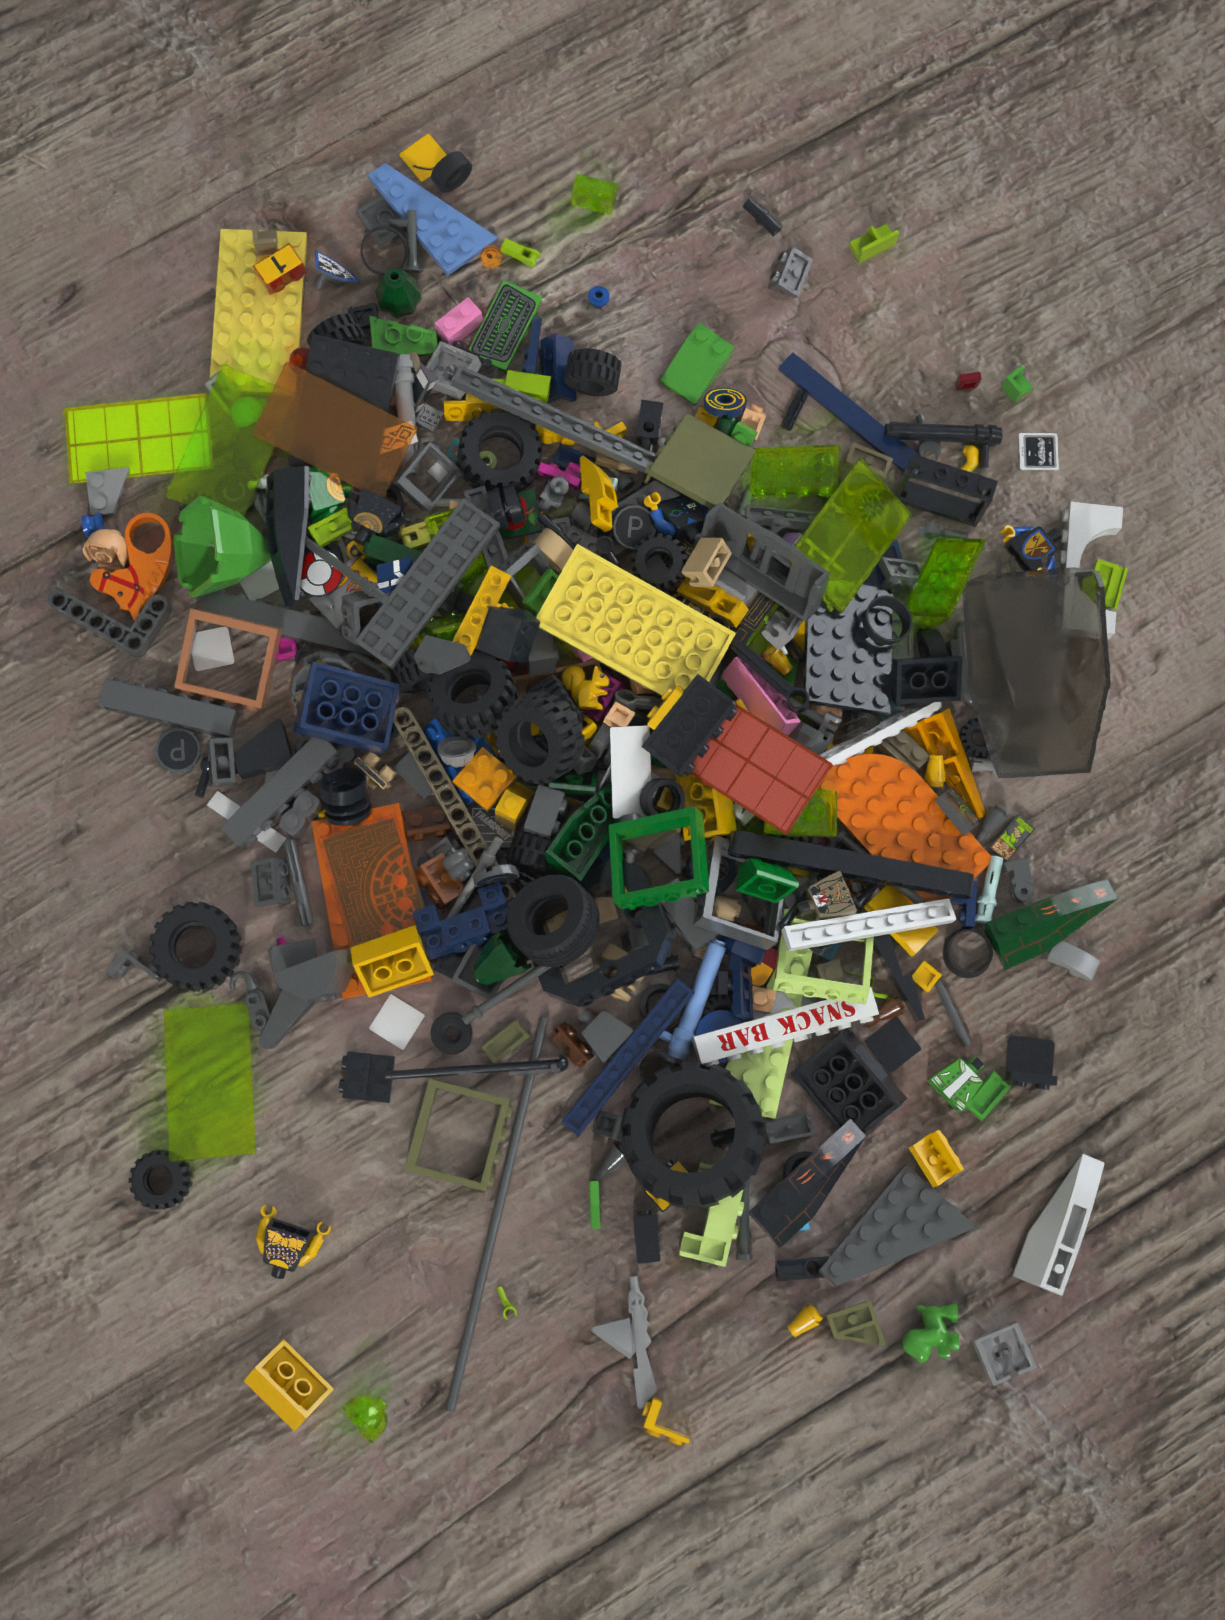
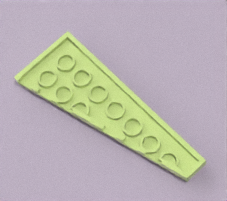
M809 948L794 951L786 949L784 973L807 977L813 951ZM776 969L765 989L773 990ZM795 993L786 994L796 1008L801 1006L803 995ZM784 1008V1009H782L781 1012H784V1011H787V1010H791V1009H790V1008ZM793 1039L785 1040L786 1045L772 1049V1045L764 1046V1051L750 1055L749 1051L741 1053V1058L729 1061L725 1069L731 1072L732 1076L742 1080L751 1090L760 1107L762 1116L776 1118ZM709 1099L710 1104L722 1106L721 1104Z

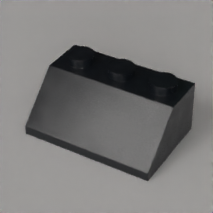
M962 656L896 659L890 671L891 701L895 704L961 701Z

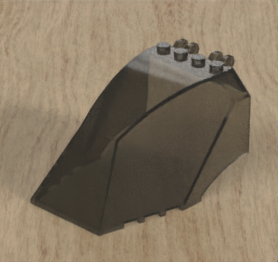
M1055 552L1054 562L1056 569H1047L1048 557L1046 553H1041L1042 570L1016 572L1015 556H1010L1008 559L1010 573H1002V560L1000 557H995L996 574L976 577L961 583L969 695L997 778L1091 773L1098 734L1101 729L1103 712L1111 685L1105 587L1100 572L1076 567L1061 568V553Z

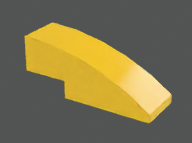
M690 577L684 579L676 590L680 595L711 615L723 617L727 624L737 628L748 612V608L743 601L726 594L722 588L716 585L713 587H693L689 584Z

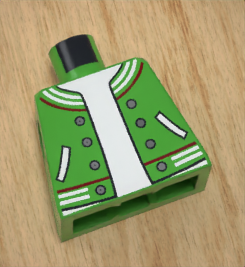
M976 1056L967 1064L959 1058L934 1074L927 1082L956 1112H962L983 1083L977 1073L985 1065Z

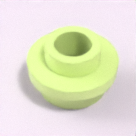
M490 451L480 452L479 455L482 460L484 458L490 460L486 465L495 469L497 465L496 456Z

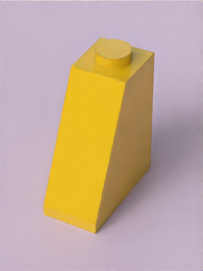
M518 782L508 787L495 808V822L516 831L536 792Z

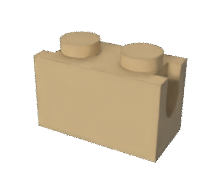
M700 538L681 572L686 577H690L689 584L693 587H713L732 552L722 538Z

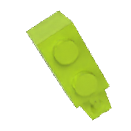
M508 370L506 379H492L548 404L551 376Z

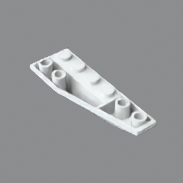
M1081 1154L1028 1231L1012 1276L1054 1294L1063 1295L1090 1218L1104 1162Z

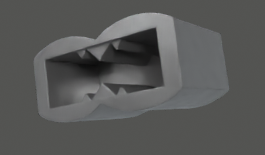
M309 791L302 792L296 798L293 808L282 816L279 827L293 839H299L307 831L309 822L318 817V813L323 807L322 802Z

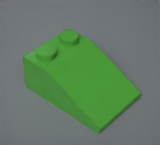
M699 322L685 340L660 379V382L695 406L732 359L734 346Z

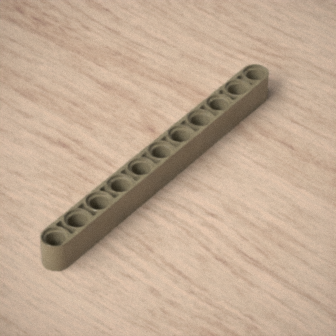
M406 707L397 708L393 718L395 727L463 847L475 863V868H477L480 860L474 857L477 850L487 851L489 847L412 712ZM402 715L409 716V721L405 724L398 723V718ZM417 734L420 736V740L417 743H411L408 741L409 737ZM424 753L431 755V759L426 763L419 760L420 756ZM433 773H441L442 778L440 781L433 782L430 780ZM444 792L453 793V798L450 801H443L441 796ZM462 811L465 815L462 820L456 821L452 818L453 813ZM468 830L476 833L472 840L464 839L463 835ZM496 859L491 866L487 867L486 872L498 865ZM507 883L502 886L503 889L509 891V896L506 899L510 908L516 894L510 884Z

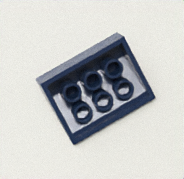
M313 661L297 710L293 732L381 754L388 749L400 684Z

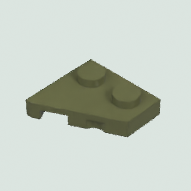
M871 1300L826 1315L834 1339L880 1346L886 1345Z

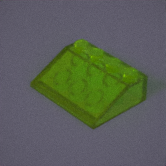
M936 538L905 604L911 613L913 626L918 629H934L950 619L986 542L984 539Z

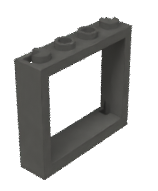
M716 835L706 844L709 892L698 894L693 925L768 950L778 943V937L781 936L779 922L784 917L782 908L786 897L778 903L768 901L763 933L712 916L721 856L741 863L746 861V859L729 856V840Z

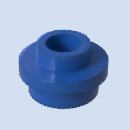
M595 286L589 291L588 300L594 307H603L609 302V292L602 286ZM596 294L603 295L601 298L595 297Z

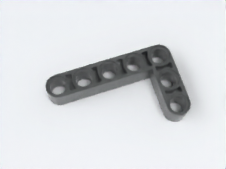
M53 590L47 597L48 604L56 613L134 657H142L147 653L172 612L170 604L163 596L154 595L147 601L132 627L128 628L63 590ZM64 598V603L60 606H56V602L59 599ZM158 604H164V608L161 611H155V607ZM83 609V614L75 617V612ZM102 620V624L99 627H93L95 621ZM152 622L150 629L143 630V626L146 623ZM121 630L122 633L119 637L112 638L115 631ZM141 641L138 648L131 649L133 642Z

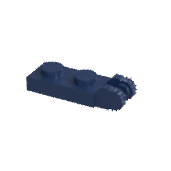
M734 954V956L730 957L729 969L732 971V1011L745 1022L753 1020L751 965L747 960H743L739 955Z

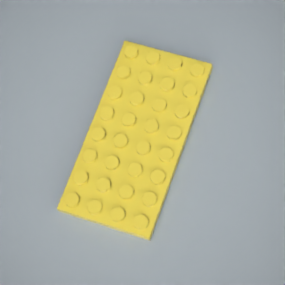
M221 229L210 378L222 370L240 395L297 397L307 250L306 232L277 231L279 250L290 245L302 263L266 284L254 265L273 254L257 255L253 244L252 230Z
M579 544L573 550L536 616L541 622L539 628L660 696H663L668 688L673 689L676 684L685 690L697 674L709 682L736 634Z

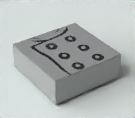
M425 403L415 419L416 425L434 434L444 417V413Z

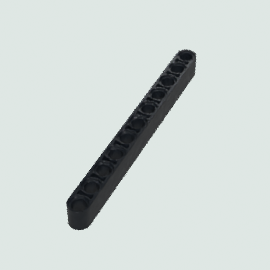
M735 830L731 831L728 855L731 857L746 860L748 858H758L768 864L828 875L841 871L842 876L849 879L959 899H970L972 897L974 875L968 872Z

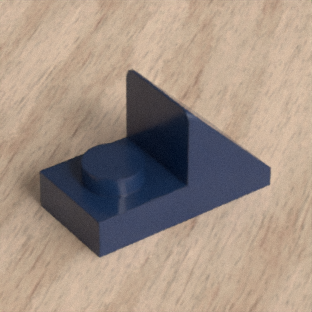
M973 881L972 897L970 899H950L951 905L963 906L959 910L958 920L962 922V928L964 929L975 927L977 881Z
M723 936L721 942L726 943L724 954L729 956L739 955L743 960L761 965L766 952L765 949Z

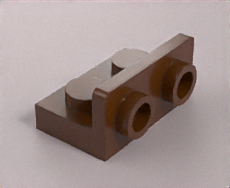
M440 805L403 811L408 839L422 841L426 839V836L435 835L437 838L448 836V832L453 831L452 825Z

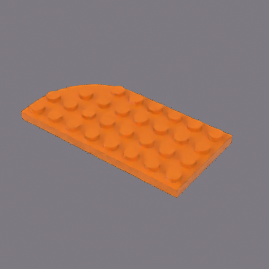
M862 754L849 757L845 763L836 764L831 767L815 792V795L870 855L973 874L974 878L989 865L991 855L970 832L966 835L961 834L935 802L938 798L937 794L915 770L898 759L881 754ZM913 890L924 899V902L948 898L950 900L953 898Z

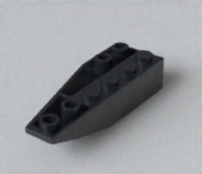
M308 466L275 469L267 476L268 544L276 580L287 607L295 604L301 597L300 584L308 510L311 504V497L309 496L311 476L309 475Z

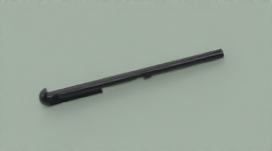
M559 1055V1059L394 1070L385 1071V1080L453 1075L467 1076L466 1073L509 1072V1076L564 1072L568 1068L569 1061L564 1055Z

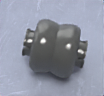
M457 847L450 849L451 852L447 851L444 854L446 857L442 860V865L448 871L452 880L460 879L462 882L468 879L467 876H472L473 873L471 871L475 868V863L469 858L465 848L457 849Z

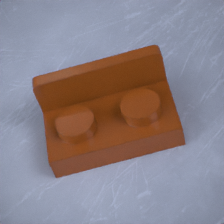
M443 853L420 865L416 871L417 881L422 887L425 886L431 903L435 906L437 905L439 909L444 908L446 904L458 898L464 889L460 879L452 880L448 871L442 865V860L445 858Z

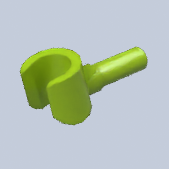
M498 1287L497 1291L504 1306V1318L508 1320L506 1314L508 1309L514 1310L515 1316H517L516 1307L510 1304L503 1287Z

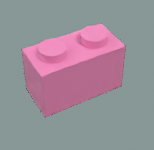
M468 297L435 322L436 333L443 342L453 346L454 341L460 342L481 326L483 322L482 312Z

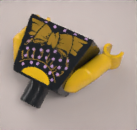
M264 1205L261 1207L263 1219L259 1222L256 1242L260 1253L263 1254V1262L273 1266L271 1275L274 1278L283 1279L285 1278L286 1270L295 1272L298 1266H305L316 1257L324 1242L322 1238L330 1233L331 1227L329 1226L327 1232L321 1233L319 1227L322 1225V1222L317 1225V1235H314L315 1231L275 1219L277 1210L274 1206L272 1207L271 1214L266 1215L267 1206Z

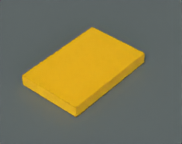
M886 885L864 908L868 912L913 905V903L898 889ZM936 926L891 933L890 935L912 957L939 929Z

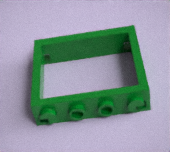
M696 806L609 825L613 903L619 908L634 910L637 906H655L657 902H675L682 897H697V894L709 892L704 818ZM690 826L694 879L625 893L622 870V840Z

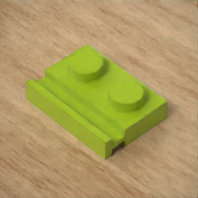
M1097 559L1087 590V594L1098 606L1112 608L1115 611L1118 608L1128 568L1119 567L1117 564Z

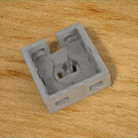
M440 341L426 365V368L439 378L433 389L461 401L465 392L451 386L456 374L455 370H458L459 365L478 372L481 363L478 356Z
M1012 1321L971 1339L989 1384L992 1386L1011 1379V1376L1006 1374L1007 1372L1014 1370L1015 1374L1021 1375L1037 1368L1018 1322Z

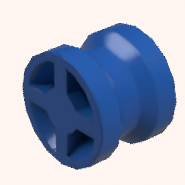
M96 513L91 517L88 515L82 516V527L86 537H89L97 530L105 529L101 513Z

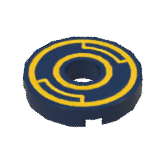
M731 388L710 390L705 394L703 400L704 409L716 417H722V415H728V418L739 416L745 411L747 405L746 396L742 392Z

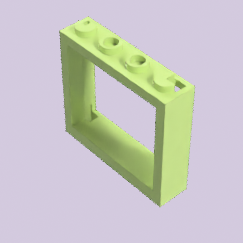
M784 909V916L789 911V909ZM798 913L790 924L814 922L816 919L813 913L801 916ZM780 928L781 936H779L773 990L782 991L786 994L795 993L806 997H820L830 1001L839 1000L850 1002L851 1004L866 1005L870 990L874 937L854 940L865 942L862 985L784 973L787 946L782 929Z

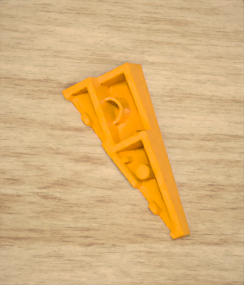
M950 708L936 712L931 717L922 718L912 727L903 728L929 755H943L945 782L950 788L953 787L978 819L984 817L986 812Z

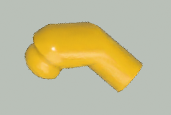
M966 445L963 448L966 463L960 469L972 472L979 464L978 449L974 445Z

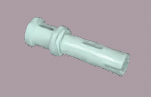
M991 856L982 895L976 901L978 903L975 916L976 923L986 925L988 921L992 920L993 909L997 906L995 895L1003 863L1002 857Z

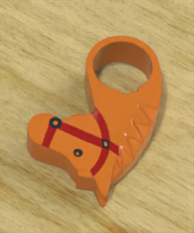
M153 513L136 515L126 526L125 541L130 561L129 568L118 569L112 573L105 569H96L90 576L91 585L99 593L114 598L120 605L119 609L122 612L131 613L134 621L147 601L152 596L160 593L168 579L174 561L173 533L164 519ZM145 523H158L165 530V538L162 545L156 549V552L150 554L136 549L134 545L136 530Z

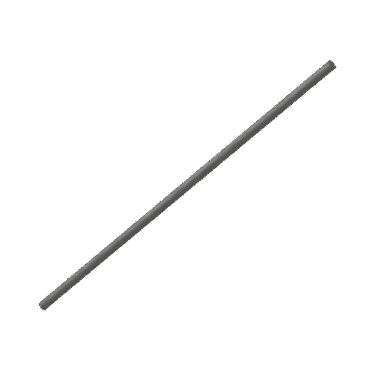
M540 1016L529 1061H537L540 1058L549 1020L547 1017ZM528 1074L525 1077L445 1409L447 1411L455 1412L535 1074Z

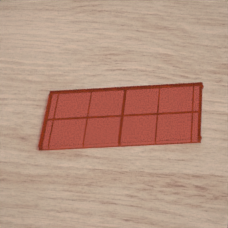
M738 705L736 707L738 713L731 721L726 720L722 725V728H724L722 734L717 740L712 738L708 746L710 749L703 758L698 756L693 764L696 767L691 772V775L787 836L830 769H832L833 764Z

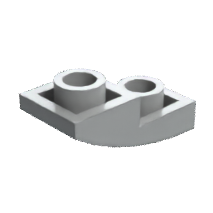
M1064 941L1055 945L1048 956L1049 962L1070 969V974L1088 981H1092L1100 964V961L1092 955Z

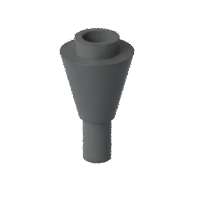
M997 805L994 808L989 807L981 826L982 829L975 837L980 844H982L989 833L991 834L1008 820L1005 817L1007 812Z
M621 1143L619 1145L613 1144L603 1162V1166L593 1175L599 1182L610 1171L627 1162L623 1155Z

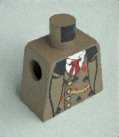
M841 871L811 885L806 892L807 900L797 904L801 916L813 913L816 921L855 915L857 911Z

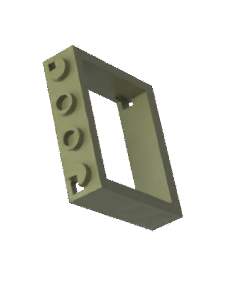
M429 1079L404 1170L482 1191H487L488 1187L492 1188L496 1175L492 1173L494 1164H499L502 1151H498L500 1141H505L508 1130L504 1128L506 1119H511L514 1107L510 1105L511 1100ZM438 1089L501 1105L481 1183L417 1166Z

